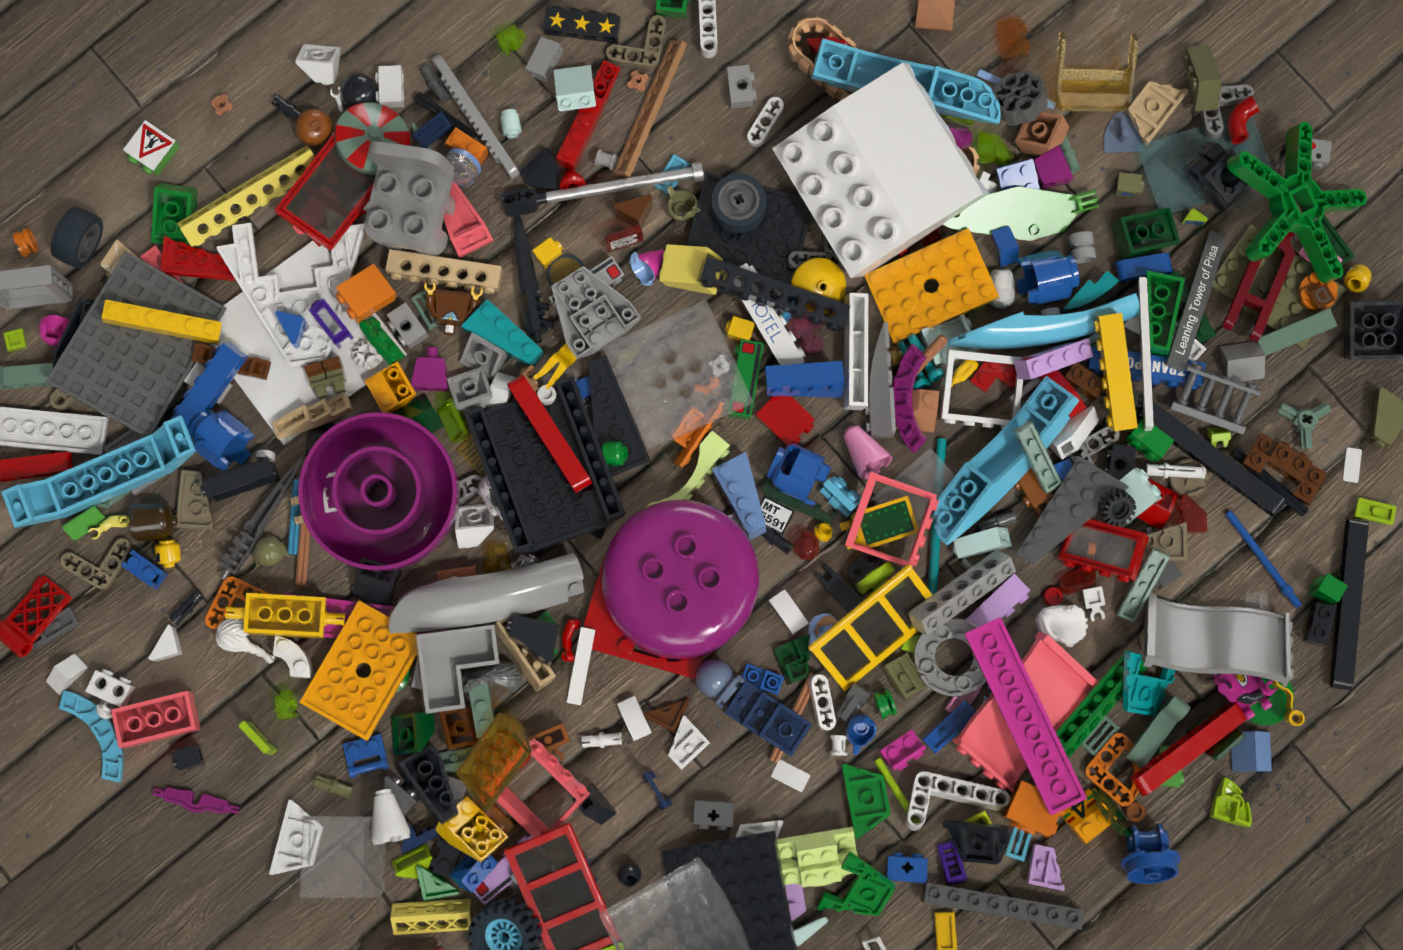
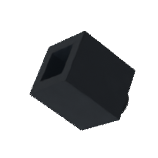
M193 745L173 752L172 762L178 771H185L205 764L200 745Z

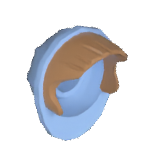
M819 614L812 618L808 629L810 644L838 622L832 614ZM827 642V643H826L823 647H821L820 649L825 648L829 642Z

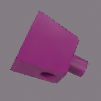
M1060 145L1033 160L1041 189L1071 183L1073 175Z
M427 347L426 357H417L411 385L414 391L449 392L446 361L444 358H438V348Z

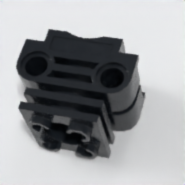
M1208 142L1206 147L1199 153L1200 156H1196L1182 169L1186 172L1185 177L1199 191L1207 203H1211L1216 210H1224L1248 184L1231 173L1227 167L1228 159L1237 155L1233 149L1225 150L1217 142Z

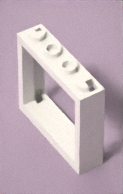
M947 350L940 419H944V423L955 424L956 420L963 421V425L975 426V422L982 423V427L994 428V424L1001 425V429H1003L1011 420L948 414L954 359L1014 365L1015 360L1023 357ZM1016 376L1012 418L1020 410L1023 379H1018V376Z

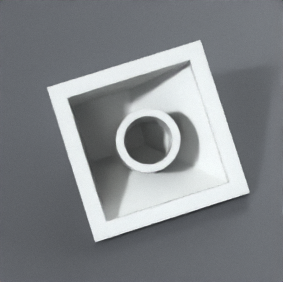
M303 44L296 58V64L314 82L324 85L334 84L338 75L341 48Z
M485 504L458 507L455 518L458 548L478 546L494 529V516L490 514Z

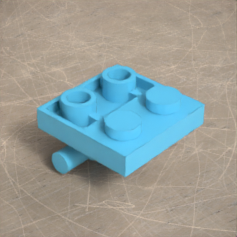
M840 476L829 478L823 484L824 487L819 491L829 500L828 503L835 510L838 509L846 518L852 514L851 511L858 508L861 501V496L855 490L851 491L846 486L847 482Z

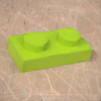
M1357 498L1353 517L1392 526L1397 506Z

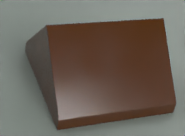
M651 194L614 204L617 219L641 230L653 208Z
M471 705L465 706L462 709L438 712L447 750H456L480 743L476 736Z

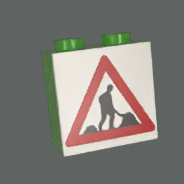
M145 120L123 151L128 155L127 159L135 165L138 162L142 165L141 169L149 175L154 173L159 176L180 146L170 136Z

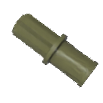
M319 775L314 780L315 787L348 799L351 797L354 788L339 783L336 779L333 781Z

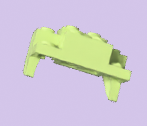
M853 827L777 839L785 885L795 883L802 885V887H820L842 881V878L846 875L854 874L841 869V863L849 851L858 856ZM797 857L798 861L793 860L791 858Z

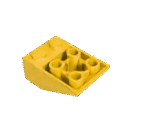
M466 797L456 805L459 815L443 825L438 822L435 830L450 845L482 862L506 841L508 836L475 803Z

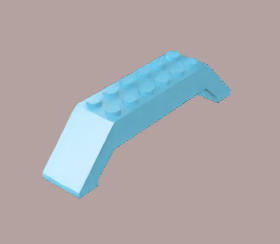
M180 415L164 422L158 430L149 436L48 479L22 485L18 484L1 493L15 528L62 519L172 473L196 452L183 416Z

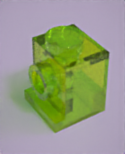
M514 24L496 35V39L508 57L510 56L509 51H515L522 46L526 35L521 28L518 30Z
M292 690L281 691L280 695L275 696L277 719L300 718V715L295 713V710L298 709V701L292 695Z

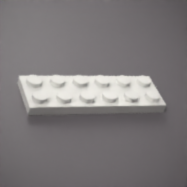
M0 407V446L102 456L105 451L103 447L106 444L109 418Z

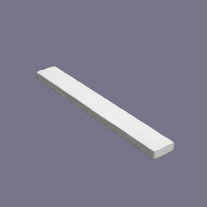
M1139 277L1138 301L1140 305L1139 323L1144 431H1151L1154 425L1147 278Z

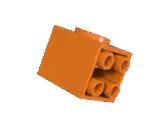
M1022 780L1017 781L1014 787L1015 791L1011 793L1010 802L1005 807L1001 817L1009 820V824L1031 835L1036 833L1043 837H1050L1051 834L1054 835L1059 825L1056 822L1059 816H1063L1066 809L1050 815L1037 787Z

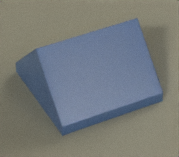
M1243 732L1245 737L1238 745L1231 749L1232 772L1272 771L1270 732Z

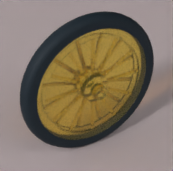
M563 254L548 265L546 275L549 285L553 286L583 267V262L574 255Z

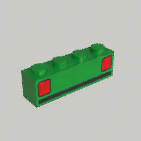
M741 339L740 345H736L735 356H738L737 363H733L732 374H735L734 382L730 381L728 392L732 393L731 400H727L725 411H729L728 417L751 420L764 343Z

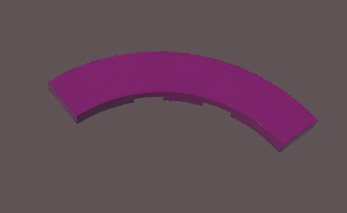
M914 344L909 347L900 361V367L893 382L895 422L897 423L901 438L912 453H916L927 440L916 422L912 406L914 381L927 357Z

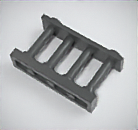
M1192 362V364L1187 363L1186 370L1190 371L1181 396L1177 399H1171L1169 403L1170 409L1244 435L1246 426L1242 423V417L1252 393L1260 396L1261 391L1257 388L1258 385L1249 381L1245 384L1203 369L1202 365ZM1199 374L1207 377L1208 381L1199 403L1194 406L1188 404L1189 401L1187 399ZM1219 381L1227 384L1217 409L1213 412L1206 410L1205 406L1215 382ZM1234 387L1245 392L1235 416L1230 419L1225 417L1224 410Z

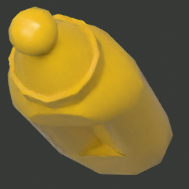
M964 360L954 371L951 387L954 384L965 381L977 369L978 363L973 360Z

